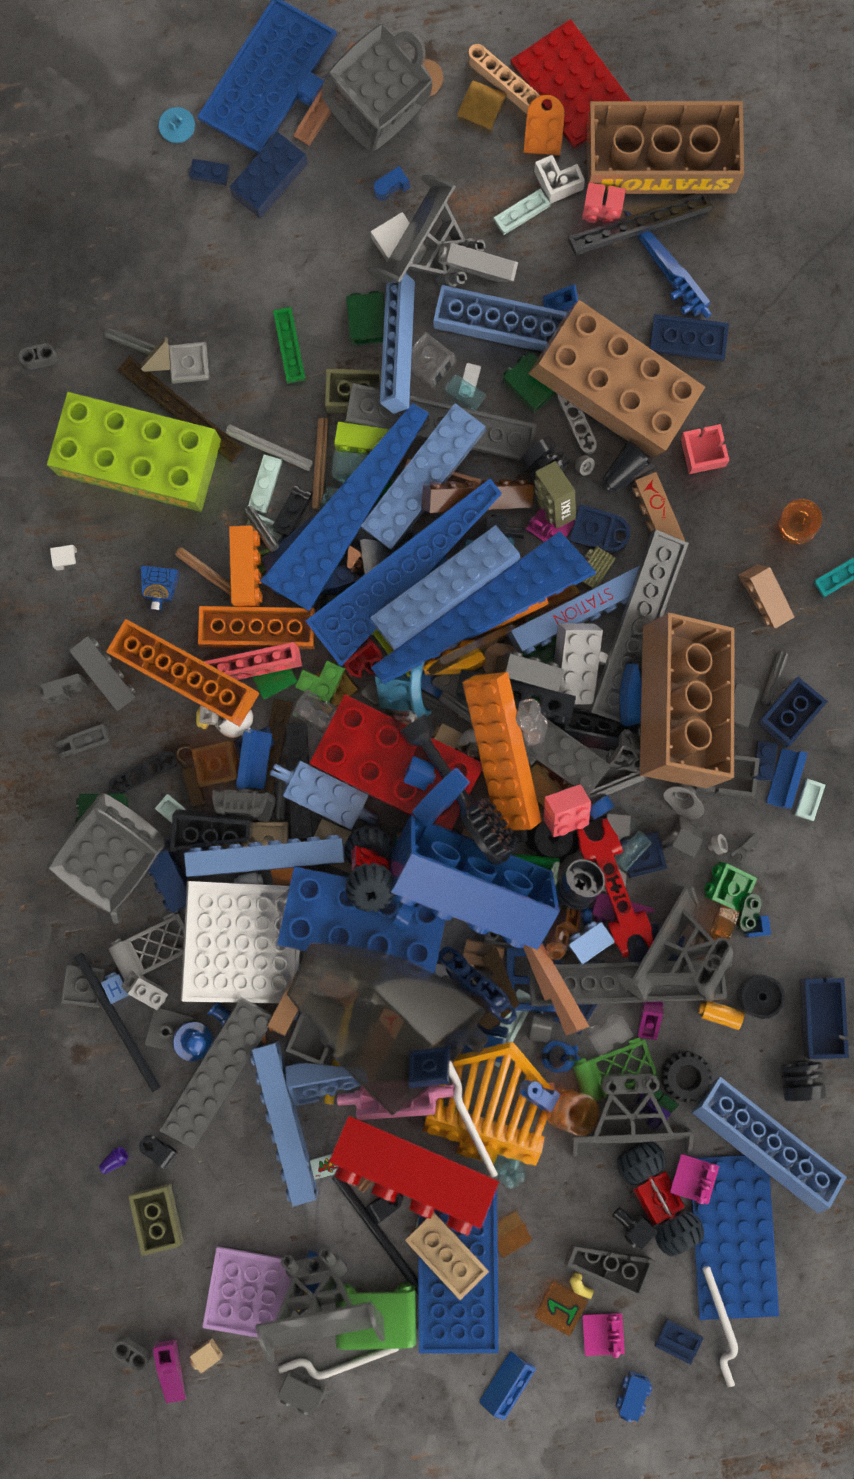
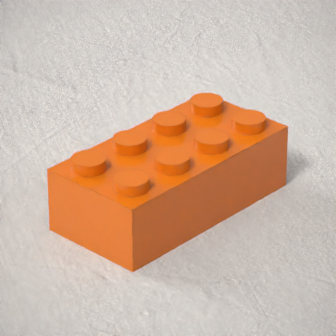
M252 525L229 526L231 603L235 607H260L259 603L263 602L262 591L259 589V584H262L260 582L262 574L261 572L259 573L258 565H261V554L258 551V546H261L260 535H258V531Z

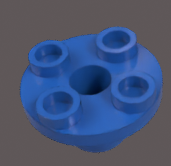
M195 1021L182 1023L173 1037L174 1051L179 1057L187 1061H197L203 1058L212 1044V1036L209 1029L202 1023Z

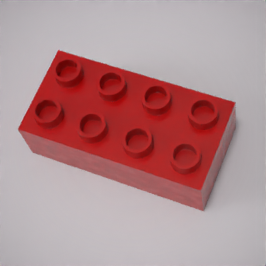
M346 694L341 700L309 763L313 768L408 816L414 815L412 811L443 780L438 770L434 767L433 773H436L432 785L428 784L426 790L404 783L405 772L413 756L430 763L432 761H430L421 746L417 747L406 743L399 732L407 726L406 724ZM432 738L431 741L435 748L439 751L450 769L453 771L455 768H458L470 782L465 788L470 796L483 770L482 763ZM456 800L448 809L440 814L434 824L451 831L453 830L460 816V807Z
M351 1116L347 1118L329 1161L337 1165L334 1177L354 1186L359 1185L362 1177L375 1182L371 1193L390 1202H395L398 1193L412 1198L409 1210L431 1219L434 1210L437 1209L450 1215L446 1224L447 1227L468 1236L472 1226L481 1229L500 1182Z

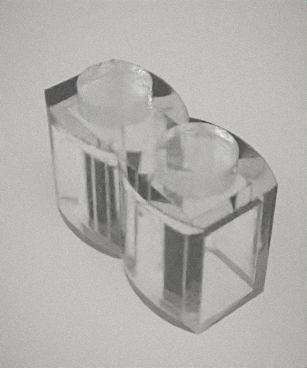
M533 698L520 701L516 722L524 731L525 740L531 746L544 743L548 722L541 714L538 702Z

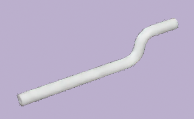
M450 1061L449 1076L454 1085L456 1107L489 1176L493 1178L497 1176V1172L463 1103L461 1095L462 1085Z
M706 1266L702 1270L730 1346V1351L723 1353L720 1357V1368L727 1387H732L735 1384L728 1367V1360L735 1358L738 1353V1345L710 1266Z
M379 1349L323 1371H317L312 1363L304 1358L279 1365L278 1370L281 1374L302 1366L306 1368L311 1377L321 1380L399 1351V1349Z

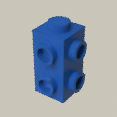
M630 1370L628 1376L623 1378L622 1388L624 1389L622 1395H618L615 1407H617L618 1413L623 1420L638 1422L640 1416L643 1417L646 1404L644 1402L646 1396L649 1397L651 1394L652 1385L650 1384L649 1377Z

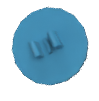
M170 108L159 119V131L163 138L171 143L185 142L194 133V117L184 108Z

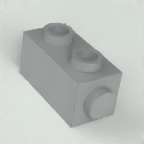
M133 970L121 985L128 995L155 1010L159 1009L168 996V993L161 986Z

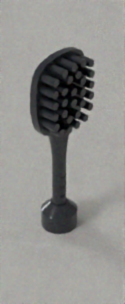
M424 714L399 732L408 745L422 747L444 779L452 770L431 741L434 726L427 715ZM464 789L456 798L460 807L461 820L484 855L495 865L504 863L518 847L516 843L519 841L516 836L512 838L509 836L513 833L512 828L503 829V827L508 825L505 819L497 821L502 817L500 811L491 813L497 808L494 803L490 804L491 802L488 798L475 801Z

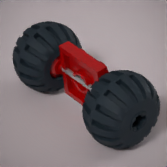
M364 826L363 828L356 829L350 834L345 844V855L352 866V872L346 880V895L353 906L361 911L364 910V912H371V910L377 912L380 911V908L384 909L391 903L395 895L391 893L394 877L389 867L393 843L384 830L372 826V828Z
M654 1141L643 1142L630 1148L617 1158L618 1171L620 1176L631 1185L646 1180L645 1183L633 1190L652 1226L667 1219L656 1227L658 1232L655 1234V1239L661 1251L673 1257L699 1244L704 1239V1228L701 1220L690 1211H684L674 1216L676 1212L685 1208L679 1195L670 1193L672 1182L666 1171L653 1177L666 1166L664 1152Z

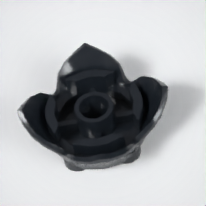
M541 821L531 830H527L528 842H525L531 850H534L538 856L560 858L559 865L564 862L567 855L573 854L579 849L576 830L570 831L565 835H559V840L555 841V844L548 840V836H552L544 821Z

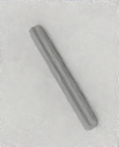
M228 425L226 429L228 436L307 471L312 467L313 463L311 460L233 425Z

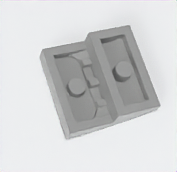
M360 540L365 574L392 554V551L379 541Z

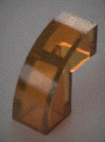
M721 904L714 916L709 936L714 941L718 938L730 940L739 912Z

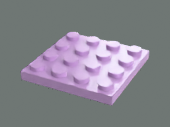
M217 1246L202 1328L258 1338L256 1324L276 1320L291 1283L290 1278L286 1275V1269L281 1265L282 1257Z

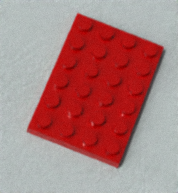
M571 19L511 59L512 66L521 78L540 96L551 95L561 102L564 108L563 135L574 149L587 141V118L590 102L632 101ZM549 99L542 101L541 105L543 108L549 111L552 108V102Z

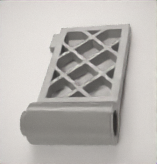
M170 913L163 917V922L127 940L122 941L120 938L110 943L111 947L108 950L124 981L132 970L140 975H144L183 955V950L175 948L179 937L184 938V936L180 935L181 930L183 933L185 931V926L179 914ZM176 919L180 925L178 934L167 931L169 923ZM156 929L164 932L160 943L150 940L152 931ZM166 933L177 936L173 947L162 944ZM138 938L146 940L143 951L136 950L132 941ZM148 942L159 945L155 956L145 953ZM161 946L172 949L169 958L163 959L158 957ZM144 955L154 958L152 966L144 969L141 963ZM157 959L162 960L161 962L155 964Z

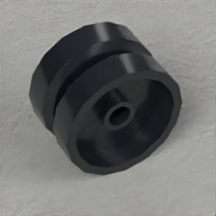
M761 974L751 975L739 985L737 992L738 1003L748 1015L767 1019L777 1015L783 1008L785 1002L784 990L781 984L774 978ZM761 993L764 994V997H761L762 1000L759 999Z

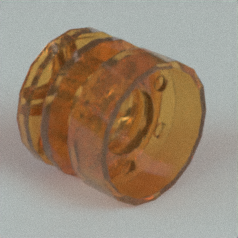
M797 499L790 502L779 518L778 529L780 535L788 543L795 545L806 544L811 541L821 527V510L811 500ZM801 521L803 523L801 526H795L796 522Z
M568 1088L556 1090L561 1095L553 1111H546V1117L550 1125L576 1136H583L591 1132L599 1116L598 1105L595 1099L587 1094Z

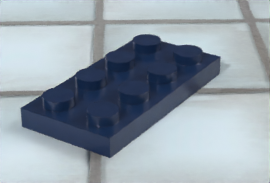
M654 314L650 349L657 354L724 362L729 323Z

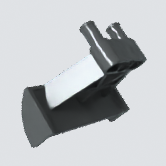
M422 175L420 179L430 187L424 200L384 268L368 267L367 271L382 284L401 282L408 269L436 275V282L440 287L442 285L455 287L458 284H464L467 281L465 271L438 263L439 250L444 243H454L483 252V249L486 247L485 242L473 238H464L447 204L456 186L436 176ZM440 215L443 223L433 237L429 232ZM448 234L450 235L452 241H445ZM423 242H425L429 247L419 264L412 263Z
M673 879L671 883L680 894L633 979L621 973L618 974L617 978L631 993L643 1001L647 999L654 985H696L699 993L703 995L706 1001H713L714 997H716L715 989L724 972L734 964L732 946L726 938H718L714 941L696 922L693 915L699 906L694 887ZM689 924L694 931L685 947L682 948L677 944ZM701 938L705 941V943L699 944ZM671 954L679 957L670 973H661ZM706 955L696 973L690 959ZM686 965H688L691 973H682ZM712 965H718L716 968H710Z
M651 1073L612 1074L602 1077L600 1086L607 1093L592 1136L577 1137L575 1132H571L572 1157H577L578 1143H633L685 1138L686 1152H692L693 1131L689 1128H684V1132H672L653 1092L659 1089V1080ZM627 1079L634 1080L633 1088H625L624 1084ZM645 1093L631 1113L614 1096L615 1094ZM651 1099L656 1111L640 1112L647 1101ZM611 1100L625 1113L606 1114ZM660 1117L667 1133L635 1134L634 1118ZM629 1119L630 1135L598 1136L604 1120Z
M326 1247V1250L322 1248L319 1251V1256L294 1261L291 1255H288V1258L286 1255L282 1257L281 1265L286 1269V1275L290 1278L291 1283L276 1320L256 1324L262 1351L269 1362H274V1347L374 1328L380 1341H385L384 1317L372 1302L353 1304L340 1279L346 1273V1265L337 1254L331 1252L330 1248ZM321 1282L314 1294L304 1286ZM301 1290L306 1294L304 1296H299ZM345 1301L347 1304L346 1307L322 1311V1305ZM311 1308L310 1314L291 1317L292 1312L295 1310Z

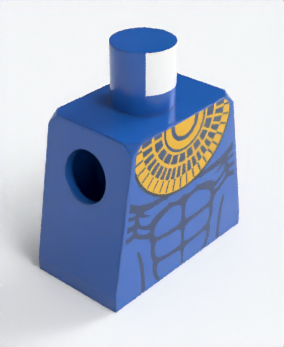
M141 566L142 596L147 600H151L150 610L160 612L162 601L172 602L180 577V572L177 569Z

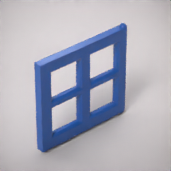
M507 948V974L513 988L514 983L529 984V976L514 975L515 956H527L524 948ZM546 949L549 956L554 957V965H562V954L554 955ZM520 1003L515 1008V1011L556 1012L554 1005L531 1006V1003Z

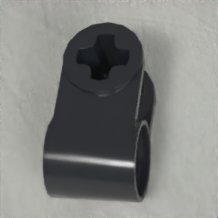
M153 1135L146 1136L139 1144L140 1152L165 1170L168 1169L178 1154L173 1147ZM149 1141H151V1142L153 1143V1144H152V1147H153V1148H149V1150H148V1149L146 1148V1146H147L146 1143H148Z
M398 1193L397 1203L396 1201L390 1202L378 1197L365 1208L376 1224H379L400 1208L404 1199L403 1194Z

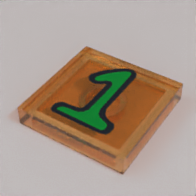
M552 1281L535 1314V1318L570 1337L588 1303V1299Z

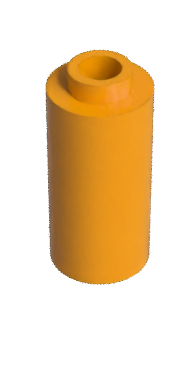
M705 1000L704 1003H700L698 1009L702 1019L739 1030L743 1023L744 1011Z

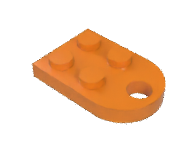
M542 95L531 102L527 112L524 141L525 153L560 156L564 108L561 102L554 96ZM545 99H549L552 102V108L549 111H545L541 107V103Z

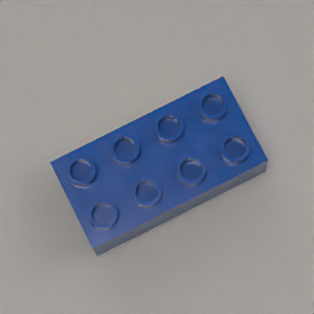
M410 815L391 852V874L394 877L391 893L395 894L394 896L398 901L409 906L415 905L416 902L431 908V911L437 917L444 920H451L453 917L467 922L472 930L480 934H487L489 931L503 936L504 940L513 947L523 948L524 945L538 950L559 914L553 871L514 855H510V858L504 863L495 865L484 855L473 839L434 823L424 827L414 815Z
M294 867L277 943L279 947L426 978H434L445 920L437 917L431 911V908L418 904L405 931H402L392 925L403 904L395 896L384 909L380 908V911L374 912V910L364 912V910L361 911L353 906L346 895L345 885L347 877Z

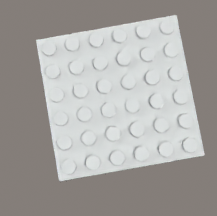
M187 881L181 1001L238 1002L239 998L242 997L251 1003H280L290 982L299 969L300 951L277 945L290 886Z

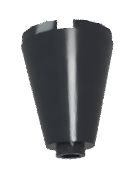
M629 440L602 478L605 481L603 485L609 492L612 490L617 492L652 471L655 466Z

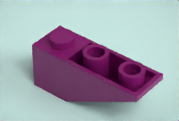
M177 1339L157 1342L153 1347V1352L166 1403L186 1400Z

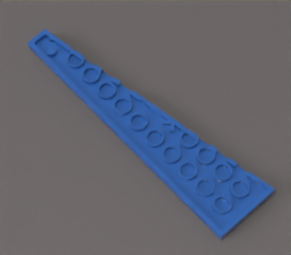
M413 403L260 582L306 610L310 611L348 550L349 545H351L360 530L362 523L368 517L428 418L429 413Z
M491 478L306 620L307 624L340 666L377 629L370 617L422 580L501 496L502 493Z
M559 531L371 668L384 685L407 673L409 670L422 665L424 661L436 658L440 655L439 653L449 648L451 650L457 647V644L466 639L470 640L511 619L516 614L528 610L535 603H541L547 597L555 593L559 594L564 588L584 581L595 575L596 572L562 532Z

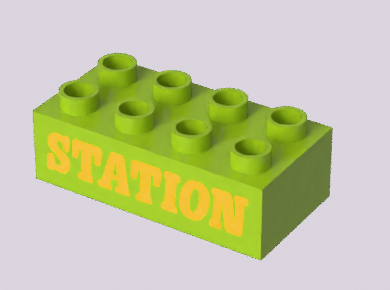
M67 392L47 466L58 476L202 512L221 439L216 430L209 427Z

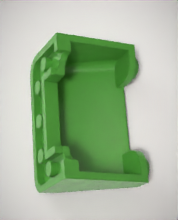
M401 1283L396 1287L395 1292L355 1293V1289L351 1285L343 1284L354 1305L372 1302L384 1317L385 1341H380L374 1328L336 1335V1347L338 1349H404L416 1345L415 1285ZM345 1301L336 1302V1308L347 1306Z

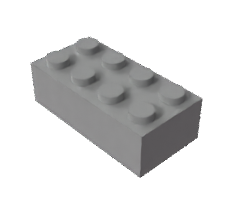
M558 623L554 663L558 664V668L564 669L559 692L576 696L575 704H593L603 630L596 624Z

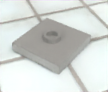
M206 342L168 345L172 384L210 380Z

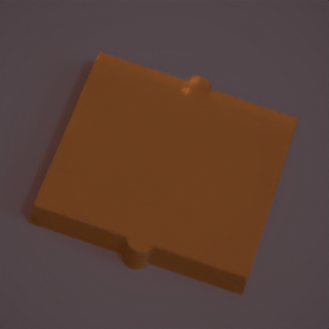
M517 1211L497 1222L498 1250L503 1258L533 1241L526 1229V1224H523Z

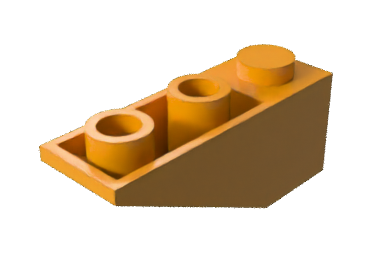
M473 639L470 642L469 640L464 641L459 645V648L455 650H458L474 642L475 640ZM452 650L446 651L445 653L442 654V657L445 656V655H447V654H449V653H451V652H453V651H452ZM480 651L434 675L460 674L462 669L473 672L485 665L486 660ZM432 659L423 667L425 675H430L427 670L437 660Z

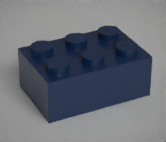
M796 677L757 723L785 747L793 744L828 701L800 677Z
M165 850L156 856L147 872L150 876L153 875L156 881L154 886L159 894L162 893L165 899L162 902L166 910H170L171 913H179L186 909L188 880L173 852Z

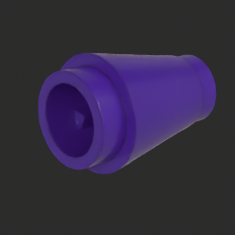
M122 1147L114 1148L102 1163L99 1164V1169L103 1174H107L126 1164L129 1156L125 1149Z

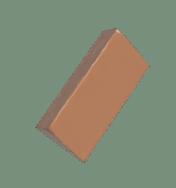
M349 545L347 567L359 576H362L364 572L362 553Z

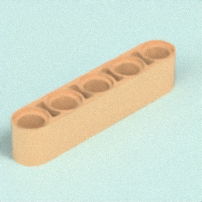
M474 44L470 47L469 65L500 92L507 94L506 97L527 114L530 106L528 102H532L540 95L480 44ZM474 55H479V56H481V57L475 58V57H473V56H474ZM491 66L494 67V69L490 70L487 69V67ZM506 78L508 79V81H502L500 79ZM515 90H520V91H522V92H521V93H516V92H514V91H515Z

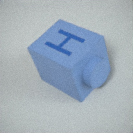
M113 972L105 976L106 980L101 982L111 1004L129 996L121 987L124 982L121 974Z

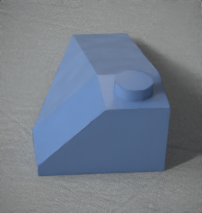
M295 1063L291 1066H286L287 1089L296 1106L321 1101L320 1097L329 1094L331 1097L336 1095L338 1090H350L368 1083V1078L363 1069L310 1063Z

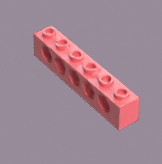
M294 642L204 661L236 680L302 666L300 648Z

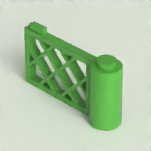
M638 1037L629 1040V1045L590 1060H586L584 1057L580 1058L581 1060L575 1061V1065L572 1068L585 1104L599 1101L607 1096V1093L600 1086L602 1079L600 1074L608 1075L612 1064L622 1068L620 1074H624L625 1070L635 1074L639 1073L644 1063L650 1066L652 1074L658 1077L645 1039L641 1040ZM642 1045L644 1050L642 1059L632 1056L635 1047ZM619 1053L627 1055L623 1066L614 1062L616 1055ZM630 1058L640 1061L636 1072L626 1068ZM600 1060L610 1062L605 1073L598 1070L596 1062ZM632 1079L630 1083H625V1088L633 1087L635 1082Z

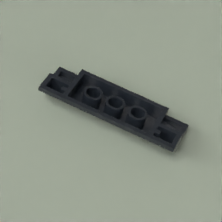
M551 703L548 705V708L556 711L559 706L558 704ZM574 708L571 721L566 722V724L557 723L554 721L555 719L547 717L549 721L582 745L608 752L610 749L616 750L619 746V736L624 729H629L633 734L641 736V723L629 727L589 712V710ZM625 749L622 750V752L626 755L633 754L632 751Z

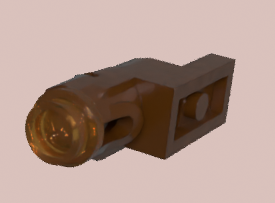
M562 905V910L559 911L558 916L547 933L546 951L550 958L558 960L565 955L569 937L579 932L582 910H572Z

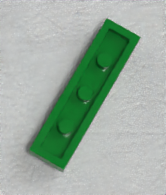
M287 307L273 310L287 384L305 381L292 308Z

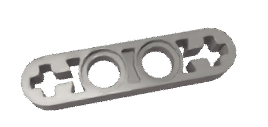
M557 394V400L581 453L584 455L593 454L596 450L597 442L583 411L572 403L567 405V400ZM572 407L576 408L578 410V415L574 417L570 416L568 414V409ZM582 424L585 426L586 431L580 434L576 432L575 427ZM585 436H587L586 440H587L588 444H591V443L593 444V445L591 446V450H589L588 448H584V446H585L584 437H585Z

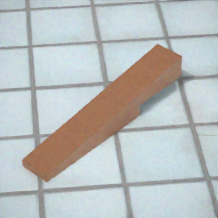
M351 42L347 50L350 47H352L355 43ZM322 89L293 135L294 138L307 146H310L332 113L322 98Z
M541 943L538 950L524 945L523 948L545 1001L552 1000L566 1036L589 1027L544 945Z

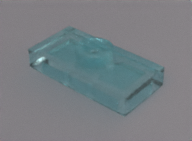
M456 374L445 388L447 393L475 411L486 398L484 392Z
M639 830L622 848L623 853L617 854L614 857L616 863L624 871H627L652 843Z

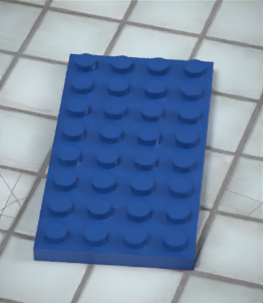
M271 0L198 114V120L258 154L278 130L298 98L297 88L309 71L314 73L336 38L337 31L283 0Z
M745 1155L693 1157L719 1166L709 1204H700L691 1199L692 1213L701 1220L704 1228V1239L694 1246L699 1319H720L702 1270L706 1266H710L728 1319L778 1317L779 1303L770 1175Z
M496 1189L481 1229L472 1226L469 1236L451 1229L489 1270L461 1300L456 1297L418 1255L419 1353H499ZM435 1209L434 1212L447 1224L450 1215ZM418 1214V1226L426 1217Z

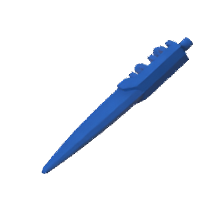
M624 211L626 217L632 215L628 211ZM650 231L637 235L651 257L666 275L667 280L672 284V289L675 291L670 293V298L675 300L682 296V302L686 305L681 308V312L685 315L689 311H693L694 317L702 313L706 319L712 315L708 309L710 301L686 269L682 268L672 254Z

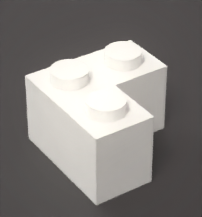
M553 155L535 162L534 172L550 203L583 190L585 179L578 164L560 171Z

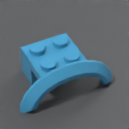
M424 662L422 665L412 669L411 677L401 675L384 685L375 676L380 708L410 710L417 714V718L424 714L428 717L432 713L429 707H424L421 695V677Z

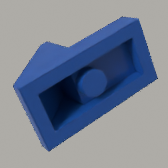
M575 284L543 296L545 308L559 311H568L578 301Z

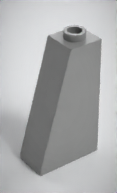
M444 243L439 250L438 263L494 282L514 281L518 266L516 261L454 243Z

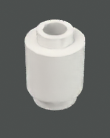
M257 871L239 875L238 878L234 879L236 884L264 885L262 875L257 874Z

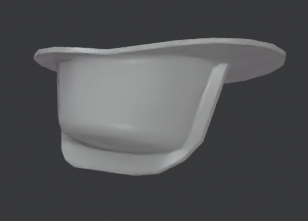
M674 782L672 787L665 790L664 799L680 816L695 820L703 815L704 806L696 797L695 788L692 785Z

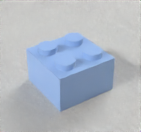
M591 921V923L584 926L585 930L582 933L578 932L569 937L568 947L579 963L584 964L615 942L602 922Z

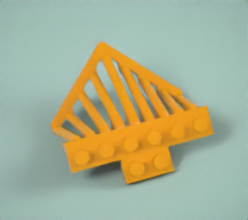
M513 1042L450 1057L460 1082L464 1065L471 1064L463 1096V1103L467 1111L469 1110L480 1061L487 1060L475 1107L469 1116L493 1165L499 1154L508 1159H515L525 1164L536 1166L542 1153L545 1139L541 1134L550 1111H541L535 1130L531 1133L529 1129L537 1106L531 1102L524 1123L518 1129L517 1125L526 1098L519 1094L511 1121L508 1125H505V1121L521 1070L526 1075L524 1081L539 1082L544 1090H553ZM503 1056L485 1117L482 1118L480 1115L495 1060L497 1057ZM512 1058L515 1066L497 1122L492 1120ZM438 1098L436 1100L435 1115H427L422 1131L447 1138L450 1141L459 1142L457 1154L483 1162L459 1111L456 1110L454 1098H449L448 1107L443 1104L444 1098Z

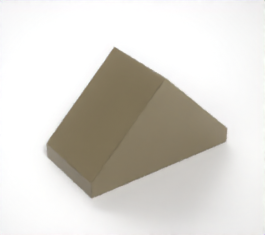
M165 336L142 361L141 370L143 372L170 370L168 339Z

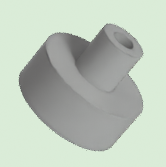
M583 455L576 458L575 469L578 473L585 476L592 472L595 462L591 457Z
M722 834L713 836L711 843L708 844L709 851L714 850L717 855L726 853L728 851L726 838Z

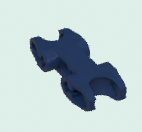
M444 947L439 952L438 958L445 966L448 976L463 990L468 991L480 1001L489 1013L504 1024H511L517 1018L516 1011L510 1005L508 996L495 983L483 977L469 965L460 953L451 947ZM446 953L453 954V959L449 962L443 960V956ZM505 1009L512 1011L509 1018L501 1017V1013Z

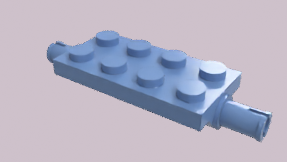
M299 761L296 768L291 771L278 764L273 766L279 773L271 770L270 775L285 781L286 784L282 796L351 830L358 818L370 825H374L376 822L370 819L369 816L377 820L378 814L363 808L369 795L302 761Z

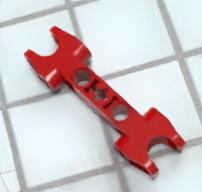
M604 819L601 821L604 835L599 841L590 840L583 828L576 829L579 840V850L583 860L596 862V865L601 868L604 874V887L616 920L607 923L611 937L615 941L614 943L622 957L625 958L629 956L627 948L628 938L634 934L640 935L650 949L653 943L652 929L645 910L637 913L633 910L614 858L615 855L623 853V849L618 835L613 830L608 819ZM605 864L612 865V874L607 875L604 873L603 867ZM617 876V879H613L615 885L620 886L617 889L618 893L610 890L613 884L611 880L607 882L606 878ZM619 901H624L627 904V909L624 912H620L617 909Z

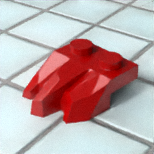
M368 637L343 664V667L346 668L350 675L361 678L363 669L370 675H375L371 667L374 666L373 663L375 661H381L383 656L379 648Z

